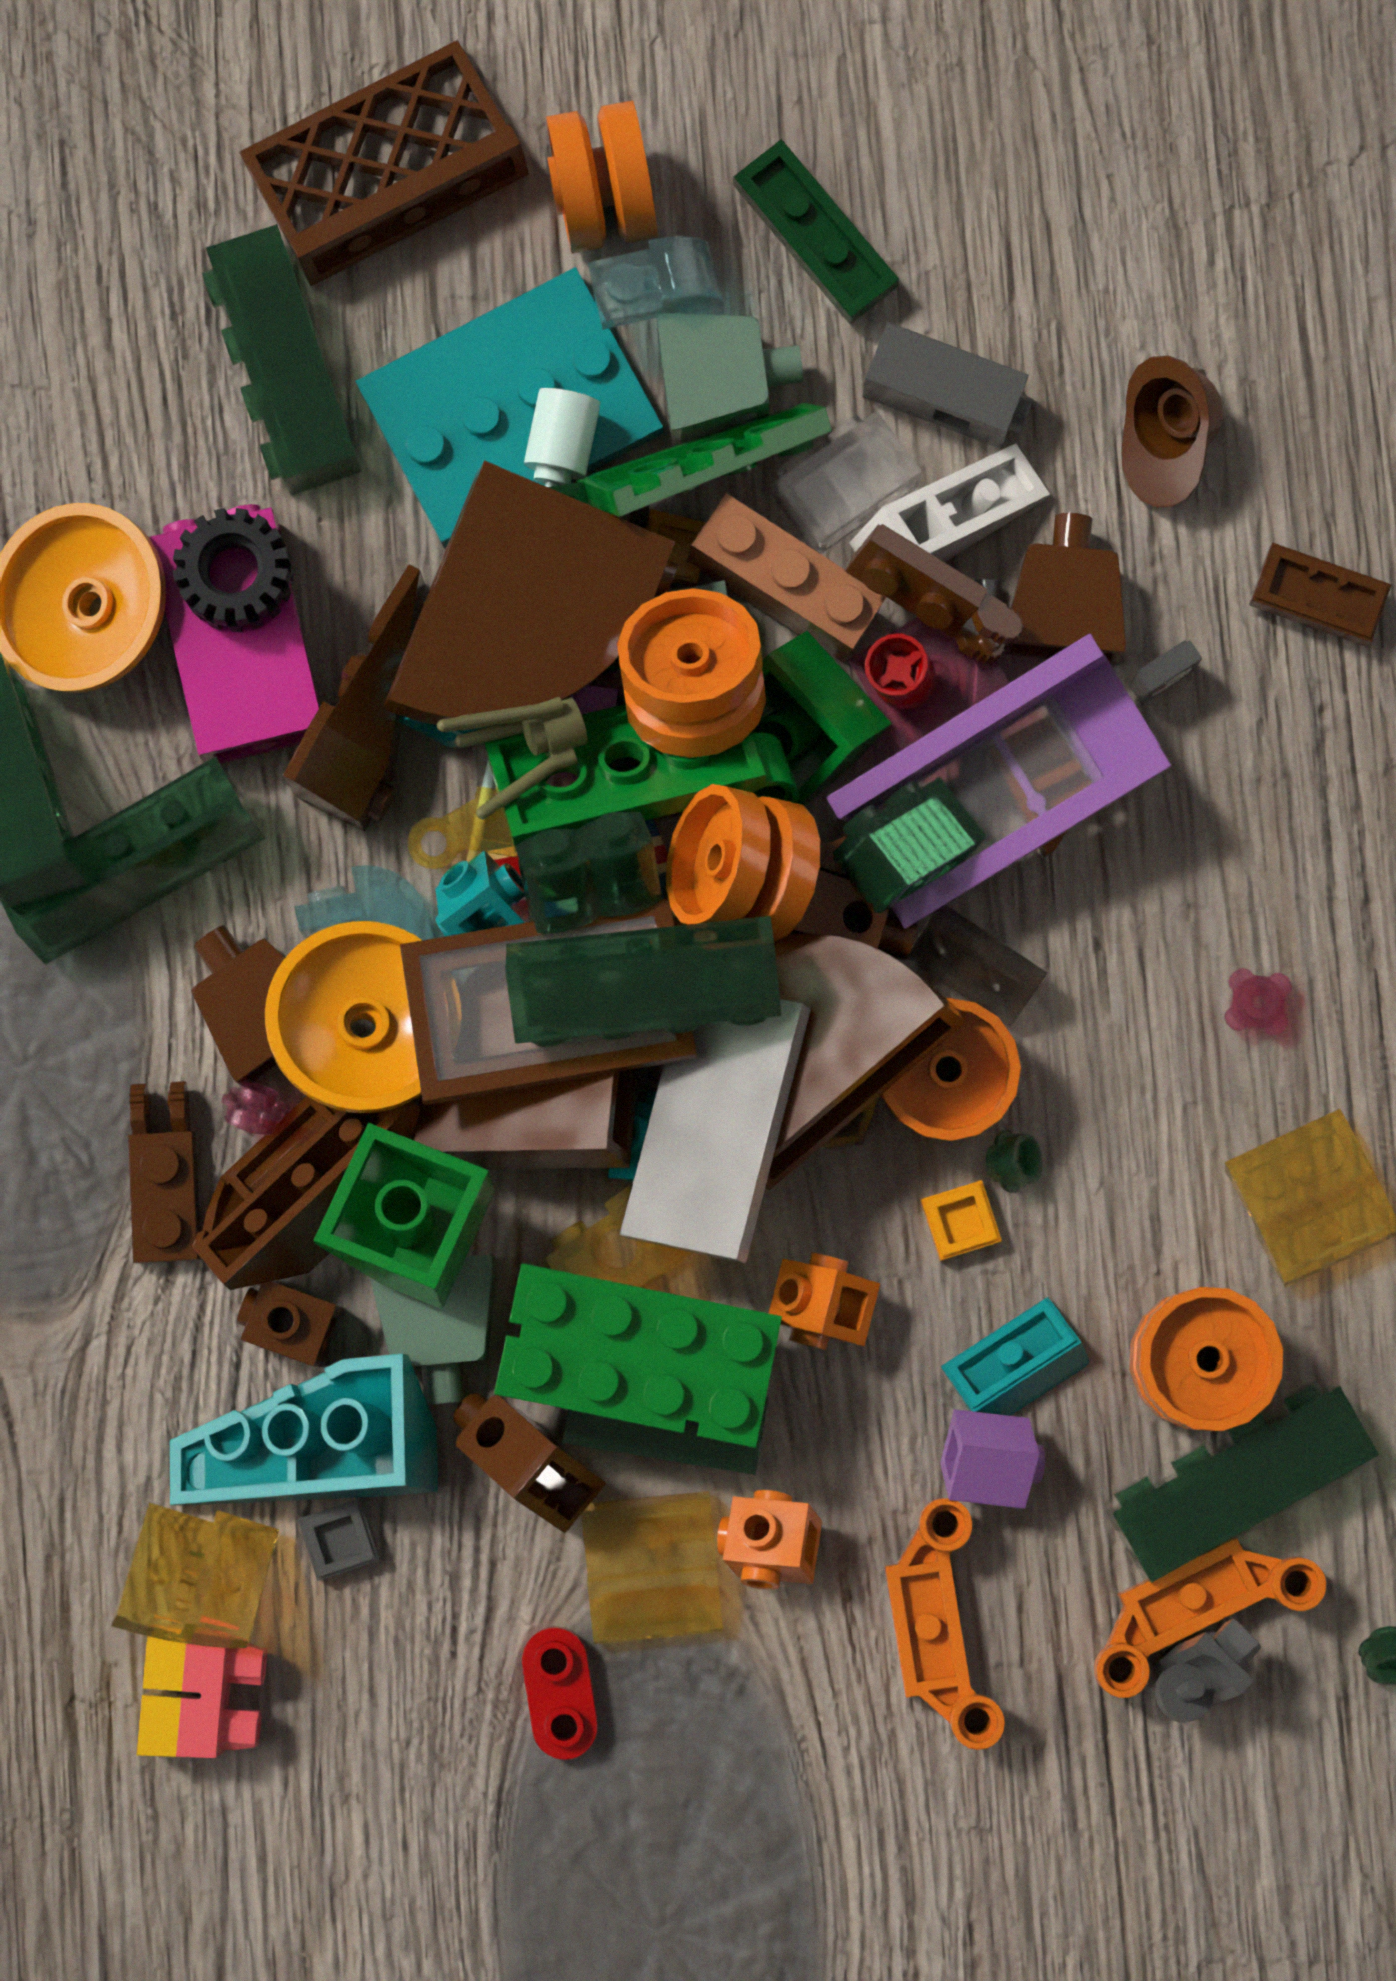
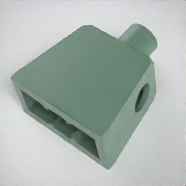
M682 313L656 314L672 447L769 415L768 387L803 383L799 345L762 349L758 318L752 316Z
M491 1254L467 1256L443 1309L386 1287L370 1278L389 1355L406 1354L409 1356L413 1368L422 1367L423 1392L427 1405L462 1402L463 1391L460 1363L488 1361L496 1275V1259Z

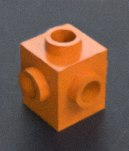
M811 1252L809 1263L783 1258L769 1314L782 1316L781 1326L792 1328L789 1341L822 1350H827L829 1338L865 1347L881 1283L846 1273L849 1262L835 1257Z
M757 1490L754 1492L753 1498L733 1496L730 1516H723L719 1524L717 1546L719 1554L723 1555V1561L737 1577H741L740 1582L742 1584L765 1590L779 1589L780 1581L813 1584L822 1520L809 1503L792 1502V1496L773 1490Z

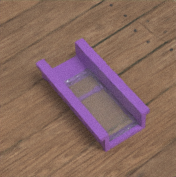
M1089 633L830 794L826 799L838 819L848 822L860 844L863 843L865 847L869 846L870 852H874L873 858L876 860L873 865L897 903L892 906V909L904 929H907L1172 766L1105 654Z

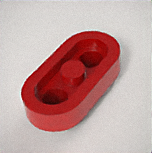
M560 1626L547 1627L538 1631L530 1638L522 1654V1668L532 1733L539 1748L547 1755L562 1760L573 1759L582 1755L590 1748L598 1730V1717L588 1654L584 1642L572 1630ZM549 1649L561 1650L567 1659L566 1668L559 1673L547 1671L542 1664L544 1652ZM567 1714L576 1721L577 1731L572 1737L560 1738L554 1733L552 1722L558 1715Z

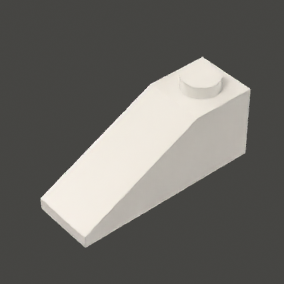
M1015 443L883 506L849 544L856 552L878 524H884L938 559L946 562L1041 503L1050 493Z

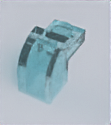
M688 236L648 240L649 249L588 262V271L602 330L657 318L656 314L724 315V302L711 247L703 239Z
M368 865L351 867L356 892L346 894L345 887L343 886L325 888L308 894L309 903L294 906L299 931L305 938L327 927L352 921H372L390 924L402 928L422 940L436 938L431 915L416 889L399 874L382 867Z

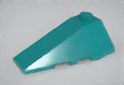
M402 1353L340 1360L325 1367V1372L298 1385L289 1384L272 1392V1397L242 1411L233 1410L171 1439L170 1505L188 1506L365 1498L438 1492L437 1426L409 1356Z

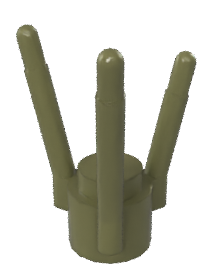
M570 696L562 700L560 697H556L539 704L461 715L459 717L442 719L437 723V728L441 732L486 727L458 735L455 738V744L460 748L524 733L527 745L533 755L545 753L549 757L480 806L476 811L479 819H486L500 808L505 807L556 770L576 764L577 758L573 749L587 744L584 720L576 702Z

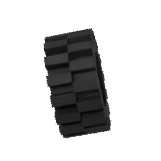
M225 508L214 510L216 518L208 521L202 515L194 520L197 528L192 533L185 529L179 539L183 543L181 550H174L173 561L177 568L173 570V576L181 596L200 620L202 618L205 619L211 627L221 630L222 626H228L231 632H243V625L251 624L253 630L264 626L261 619L268 614L274 619L281 612L278 606L281 600L288 602L292 593L289 582L294 581V569L290 562L292 560L282 537L276 528L270 527L265 518L257 514L256 518L251 517L246 509L236 508L235 514H228ZM229 548H242L249 551L256 557L258 563V572L254 582L247 589L237 593L223 592L217 589L210 580L212 561L220 552Z

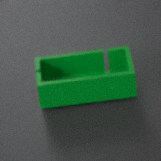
M521 1263L509 1319L510 1323L522 1325L520 1337L506 1335L494 1394L685 1433L687 1420L699 1422L697 1436L756 1448L782 1316Z

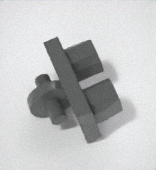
M1232 1619L1225 1622L1217 1632L1209 1629L1199 1636L1167 1649L1154 1663L1162 1672L1155 1686L1157 1705L1163 1714L1171 1720L1186 1723L1200 1719L1209 1711L1211 1706L1242 1695L1254 1681L1243 1668L1262 1648L1261 1645L1238 1621Z

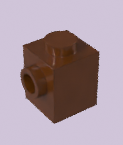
M274 1281L261 1283L259 1290L251 1287L248 1289L241 1304L237 1324L245 1326L240 1340L310 1366L321 1367L343 1307Z

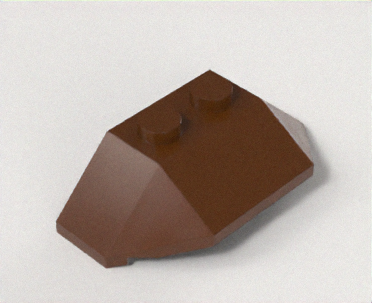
M305 1096L220 1177L206 1211L203 1231L197 1233L192 1248L229 1290L310 1273L330 1254L316 1245L313 1240L367 1124L371 1123L413 1140L420 1108L412 1100L400 1107L387 1111L353 1113L330 1108Z

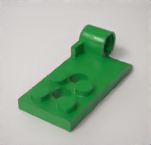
M626 704L582 714L587 732V744L573 749L577 763L556 770L502 809L516 853L683 812L696 793L711 784L751 792L758 798L765 796L792 803L798 802L799 792L781 742L774 735L750 733L741 743L715 755L687 758L666 754L641 740L629 723ZM524 733L484 743L498 793L549 758L545 753L533 755L527 745ZM623 757L635 758L641 762L637 768L627 772L615 771L609 767L613 761ZM562 772L572 773L579 777L573 784L566 787H554L546 783L551 776Z

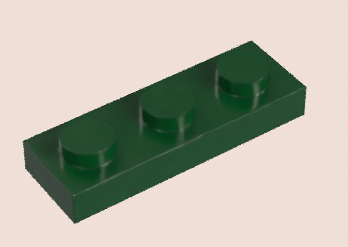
M782 139L733 176V186L850 325L898 288L899 278Z

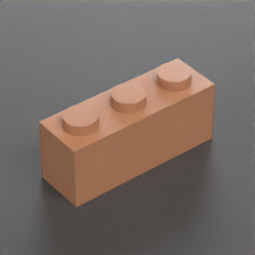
M725 493L692 543L686 561L697 566L701 572L717 582L725 580L726 588L800 635L808 630L831 656L842 663L846 662L886 599L885 595L871 591L863 582L846 573L845 569L727 493Z

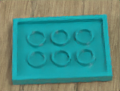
M576 267L355 381L358 390L443 548L448 545L474 477L484 460L537 482L533 479L535 470L526 467L524 460L539 389L556 388L569 390L593 397L601 402L586 474L664 434L663 426Z

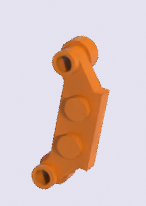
M938 1498L929 1502L921 1511L918 1528L897 1564L884 1565L904 1693L906 1698L920 1696L950 1723L955 1737L964 1746L975 1750H982L993 1746L1000 1739L1004 1731L1005 1721L1002 1710L991 1698L977 1694L971 1688L950 1555L953 1550L963 1546L969 1539L972 1532V1519L969 1511L962 1503L949 1500V1498ZM948 1511L954 1517V1529L948 1535H937L932 1527L933 1518L939 1512ZM975 1708L983 1709L986 1712L984 1726L978 1730L967 1729L964 1725L966 1714Z
M1232 1537L1118 1593L1123 1607L1105 1648L1100 1651L1095 1660V1678L1100 1687L1112 1696L1118 1698L1135 1696L1144 1689L1148 1682L1150 1670L1147 1659L1150 1654L1266 1597L1276 1599L1282 1606L1295 1611L1312 1609L1321 1602L1325 1595V1575L1322 1569L1309 1559L1289 1557L1282 1560L1242 1549L1238 1539ZM1298 1571L1302 1577V1586L1298 1592L1289 1594L1285 1588V1579L1289 1573ZM1125 1657L1129 1664L1127 1674L1121 1679H1111L1109 1675L1110 1663L1115 1658Z

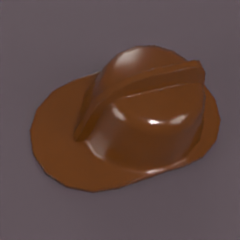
M1169 355L1153 356L1138 365L1129 379L1122 441V470L1129 488L1141 501L1153 507H1174L1191 496L1200 484L1206 464L1208 445L1214 440L1221 429L1224 415L1222 398L1216 386L1206 377L1205 370L1191 368L1186 362Z

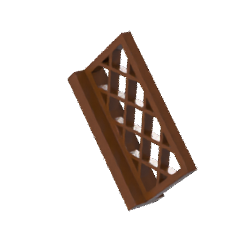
M458 40L239 151L243 163L296 257L298 265L310 287L529 175L520 141L510 124L506 125ZM456 65L462 76L456 97L427 91L433 75ZM470 92L472 93L476 102L468 101ZM390 97L409 101L401 126L372 119L377 104ZM421 105L450 111L442 136L413 129ZM462 114L487 120L493 130V133L474 143L454 139ZM336 125L355 129L346 154L319 148L318 144L322 133ZM367 133L396 139L387 164L358 157ZM408 142L437 149L432 164L419 171L399 167ZM281 153L300 157L291 182L266 176L260 164ZM312 160L341 167L332 192L304 186ZM353 170L382 177L377 192L363 200L344 195ZM276 193L286 195L283 204H281ZM298 199L327 205L320 222L297 233L291 222V217Z

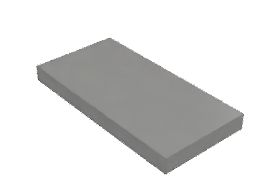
M685 983L697 1058L664 1064L620 1235L631 1240L746 1264L811 1009L799 1002Z

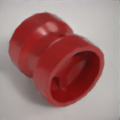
M902 633L888 634L878 639L868 650L865 659V674L879 698L888 706L900 710L913 709L923 704L930 697L936 684V670L922 644L915 638Z

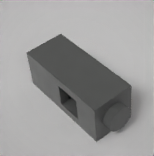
M890 322L886 324L865 377L862 396L1002 449L1009 431L1021 434L1034 400L1023 395L1029 377L1028 374Z

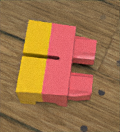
M156 1625L148 1628L142 1689L155 1690L142 1695L136 1756L217 1758L225 1750H239L258 1746L260 1743L262 1710L229 1708L231 1683L264 1684L267 1649L245 1642H234V1633L204 1632L166 1625ZM172 1691L195 1692L201 1695L178 1694V1692Z

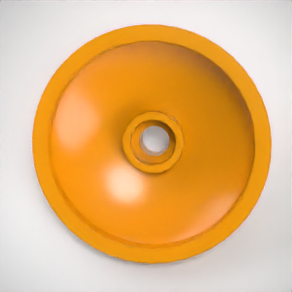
M91 503L64 504L34 516L20 527L6 543L0 553V653L7 663L25 679L36 685L63 693H82L97 690L112 684L129 673L152 646L165 611V575L156 548L145 532L132 520L101 505ZM100 597L102 601L101 608L96 615L91 616L90 606L96 598Z
M352 921L333 925L314 933L298 944L285 957L273 976L268 990L265 1006V1028L267 1040L277 1065L297 1089L322 1105L353 1113L387 1111L411 1102L421 1095L400 944L421 941L422 939L390 924L372 921ZM451 972L443 973L441 976L454 1056L461 1031L462 1011L459 991ZM364 1019L374 1025L375 1031L372 1035L362 1038L352 1032L351 1026L354 1022Z

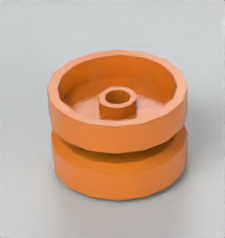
M624 101L600 107L597 114V125L601 147H591L586 121L578 111L546 116L552 154L551 157H547L557 214H563L571 254L603 248L607 238L603 208L612 206L618 235L626 243L658 238L650 177L634 101Z
M692 588L666 592L647 601L626 620L617 643L628 721L642 741L662 753L687 758L715 755L741 743L759 724L766 704L761 644L757 623L742 604L719 592Z
M711 784L700 790L683 810L671 839L666 863V890L671 910L681 923L720 932L729 930L731 934L771 943L788 936L803 918L816 886L820 868V837L815 819L805 806L765 796L758 798L754 793Z
M946 998L961 1014L966 1023L881 1095V1098L898 1121L920 1135L953 1141L979 1135L1002 1119L1017 1095L1021 1064L1015 1039L998 1016L976 1002ZM946 1056L953 1057V1061H958L961 1068L960 1074L954 1076L951 1082L942 1081L936 1074L937 1063Z
M1198 1287L1163 1298L1142 1317L1130 1342L1129 1370L1138 1396L1157 1417L1181 1429L1224 1431L1248 1423L1270 1404L1282 1379L1283 1347L1274 1322L1254 1300L1229 1288ZM1212 1347L1217 1357L1209 1363L1212 1371L1206 1372L1198 1366L1197 1354L1200 1349Z

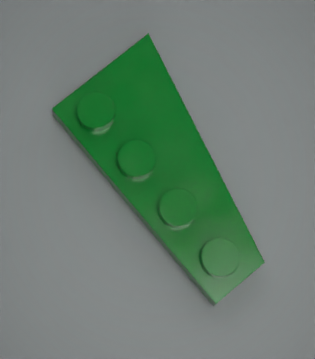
M801 403L576 479L575 481L576 483H584L588 505L620 517L672 495L693 490L700 486V484L717 477L731 476L749 471L757 466V461L778 454L779 457L805 452L814 447L813 439L832 432L826 407Z

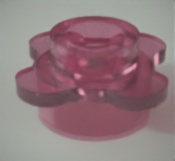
M1246 968L1233 972L1228 980V985L1233 992L1229 1001L1230 1008L1224 1014L1226 1024L1234 1031H1242L1245 1028L1252 1030L1263 1029L1266 1034L1271 1036L1283 1032L1288 1025V1018L1284 1014L1285 997L1292 990L1289 978L1282 973H1274L1270 977L1253 975ZM1255 996L1263 998L1264 1005L1261 1008H1256L1253 1005L1252 999Z
M251 1082L242 1083L241 1088L231 1087L229 1093L223 1094L221 1102L228 1106L225 1120L229 1124L239 1129L262 1135L274 1133L277 1122L282 1121L284 1114H288L290 1106L277 1100L279 1094L275 1090Z

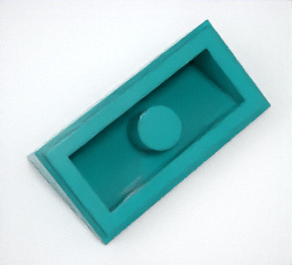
M1046 1297L943 1364L941 1368L969 1411L1011 1416L1085 1368L1090 1360L1080 1339L1049 1297Z

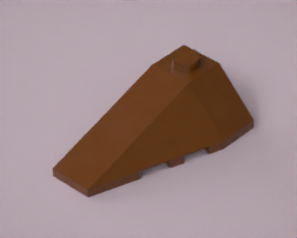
M410 564L372 623L368 634V642L373 644V647L368 655L360 652L356 657L351 656L342 671L341 678L343 680L338 691V698L340 700L335 707L323 701L283 774L284 779L299 799L364 832L372 818L377 821L383 819L396 793V787L390 785L395 773L402 723L398 721L400 715L383 709V705L422 608L425 582L420 569Z

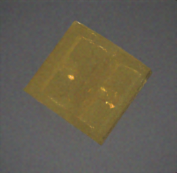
M1341 1109L1225 1162V1173L1255 1224V1235L1285 1288L1396 1236V1216L1368 1158Z
M710 1491L593 1502L588 1505L581 1514L594 1644L723 1631Z
M149 1502L143 1515L111 1627L185 1644L221 1648H247L251 1639L279 1529L217 1510L210 1522Z

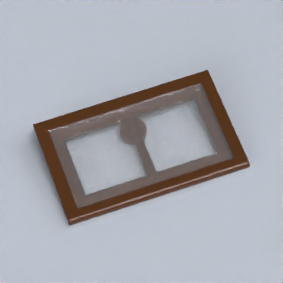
M669 898L400 944L424 1105L697 1058Z

